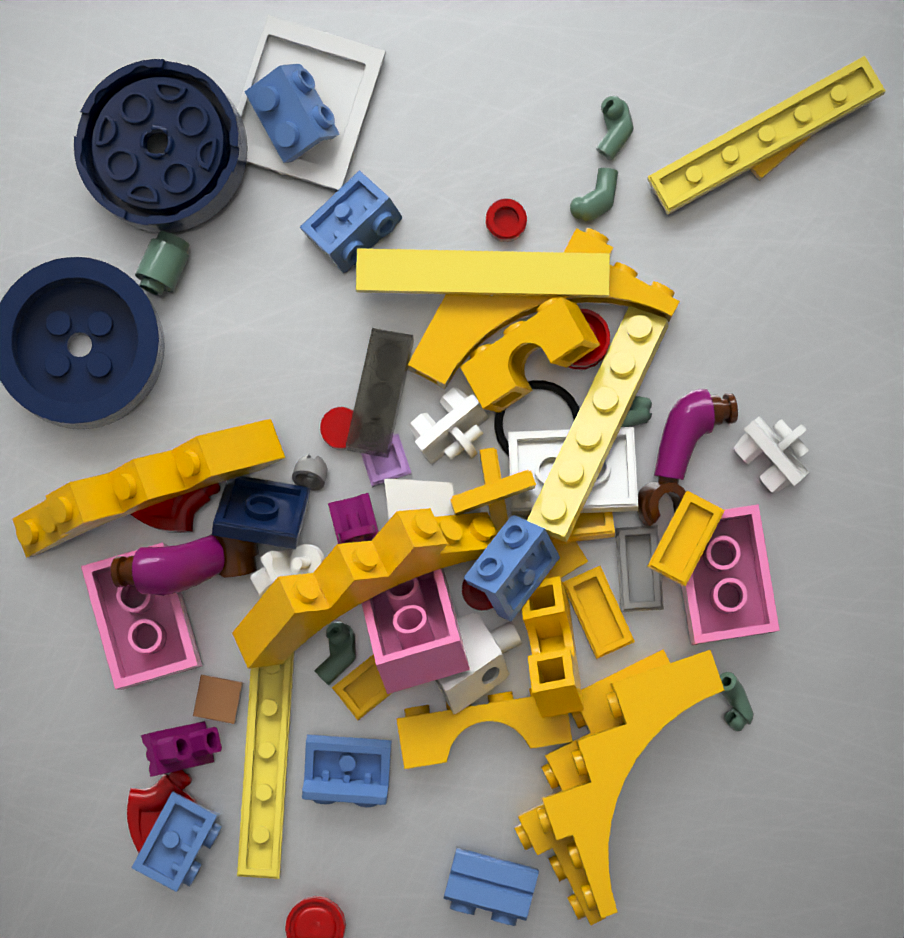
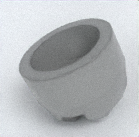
M305 455L296 463L292 480L296 485L311 488V491L320 490L324 487L327 478V465L320 456H316L313 459L310 455Z

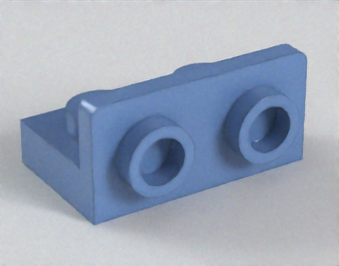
M359 170L307 219L300 228L310 240L331 258L337 268L345 273L357 262V248L371 249L380 239L393 231L396 224L402 219V215L390 197Z
M512 515L466 573L464 579L468 585L485 592L498 616L512 622L559 560L560 556L545 528Z
M172 791L131 868L175 892L180 890L183 884L190 887L202 866L201 863L195 861L203 846L209 849L212 847L222 828L221 825L216 823L220 814L213 810L210 811Z

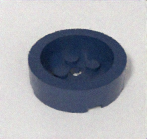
M164 59L134 62L107 76L95 87L80 111L82 115L78 124L77 134L74 136L76 166L85 187L95 200L123 222L135 228L159 233V231L171 233L188 230L215 216L226 206L238 189L247 162L248 146L245 127L237 108L229 97L209 76L190 65L165 61ZM155 133H164L168 136V144L162 154H153L148 151L147 142Z
M87 257L54 259L36 266L25 273L9 288L0 302V381L8 393L21 406L38 418L56 426L69 429L102 427L127 416L153 389L159 377L164 359L163 328L158 313L150 299L140 286L119 268ZM84 334L91 339V350L83 357H76L71 354L69 345L74 337Z

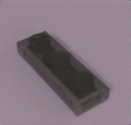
M372 328L347 437V451L385 458L389 457L407 376L408 363L414 344L413 335Z

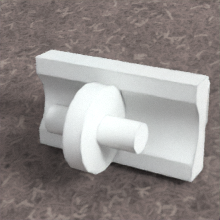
M453 387L439 401L448 413L445 417L435 423L426 412L420 414L409 424L417 439L414 442L431 465L444 454L452 460L462 451L473 459L478 452L472 443L483 435L478 426L489 418L473 393L468 397L461 390Z
M759 416L744 428L746 433L735 445L734 450L747 464L751 463L764 451L774 465L763 473L760 479L774 494L787 487L790 483L795 486L809 473L787 448L790 446L799 458L806 454L809 449L798 437L807 429L803 424H800L792 431L781 419L773 426L775 431L782 437L783 440L781 441Z
M310 544L300 545L294 550L269 551L260 557L264 568L252 574L251 580L258 595L262 597L277 577L313 573L325 557L320 548Z

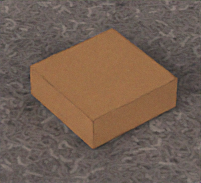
M201 675L193 716L235 724L243 682Z

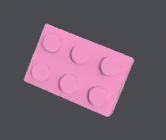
M759 504L725 509L686 586L681 585L691 645L780 631Z
M162 542L148 547H167L168 545ZM137 550L124 553L118 556H125L126 558H128L129 556H134ZM116 556L81 566L115 689L124 690L202 667L182 591L163 596L141 594L136 587H130L129 585L126 587H116L111 578V563Z
M443 568L399 584L362 603L375 663L387 694L470 670Z

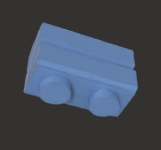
M456 847L443 899L451 901L450 909L474 915L476 908L492 912L491 920L516 926L517 919L527 920L539 869Z

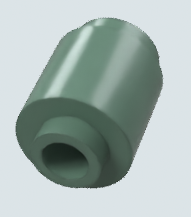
M159 231L157 238L151 239L135 273V276L141 280L139 286L157 296H162L164 291L173 292L189 258V255L186 253L190 246L189 243L176 235Z

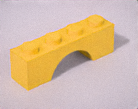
M529 688L530 697L513 699L512 691L487 695L488 704L476 706L470 704L456 714H453L447 702V710L430 713L429 705L405 708V717L396 718L404 769L446 763L450 748L457 736L471 725L486 721L500 722L515 729L523 737L530 749L573 742L569 716L566 713L542 718L532 694V688Z

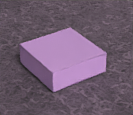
M399 434L359 446L372 487L384 484V479H399L411 475Z

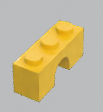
M562 297L549 299L537 308L538 313L527 321H519L510 325L504 330V336L493 344L482 345L470 354L471 359L461 365L460 368L483 409L500 413L533 391L525 377L524 368L527 358L535 350L542 348L550 363L567 368L600 346L577 303Z
M560 576L543 579L522 607L523 621L527 629L532 655L528 656L532 694L542 718L584 710L569 600Z

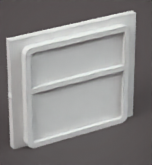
M268 15L237 108L247 136L248 151L246 163L278 172L280 175H288L338 191L344 184L386 51L332 35L327 31H319ZM301 64L312 75L315 81V90L323 104L332 111L335 118L334 124L339 131V135L334 139L321 141L293 162L283 163L244 91L280 65Z

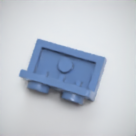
M301 64L280 65L244 91L283 163L293 162L321 141L331 140L339 135V131L334 124L335 118L332 111L323 104L315 90V81L312 75Z
M307 734L302 799L313 800L318 804L348 802L355 803L360 807H374L387 804L392 740Z

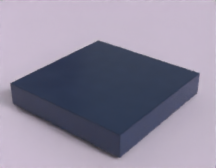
M245 476L226 480L213 521L212 535L296 549L309 503L311 488Z

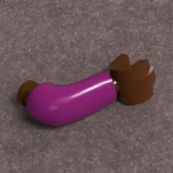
M702 388L689 392L674 404L668 414L659 445L654 476H658V481L647 483L638 493L637 514L645 526H651L660 518L661 514L658 506L661 497L665 493L671 497L675 513L686 492L678 483L679 480H684L697 441L704 434L712 433L714 426L721 425L724 420L728 424L736 423L738 419V406L733 393H725L721 399L718 394L710 395L707 389Z
M211 534L176 546L140 547L134 556H129L128 558L116 556L111 563V578L116 587H126L129 585L130 587H136L141 594L169 595L200 585L218 574L227 578L255 572L257 570L255 556L259 554L258 543L213 536Z

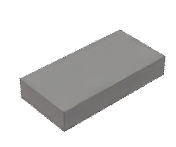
M658 525L616 528L621 612L663 610L661 574L647 567L659 544Z

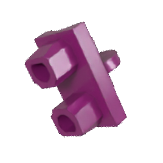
M369 493L328 503L338 544L372 541L378 534L379 530Z
M205 721L141 735L142 743L147 748L146 758L150 761V777L213 763V753L221 752L222 750L218 729L216 727L207 728Z

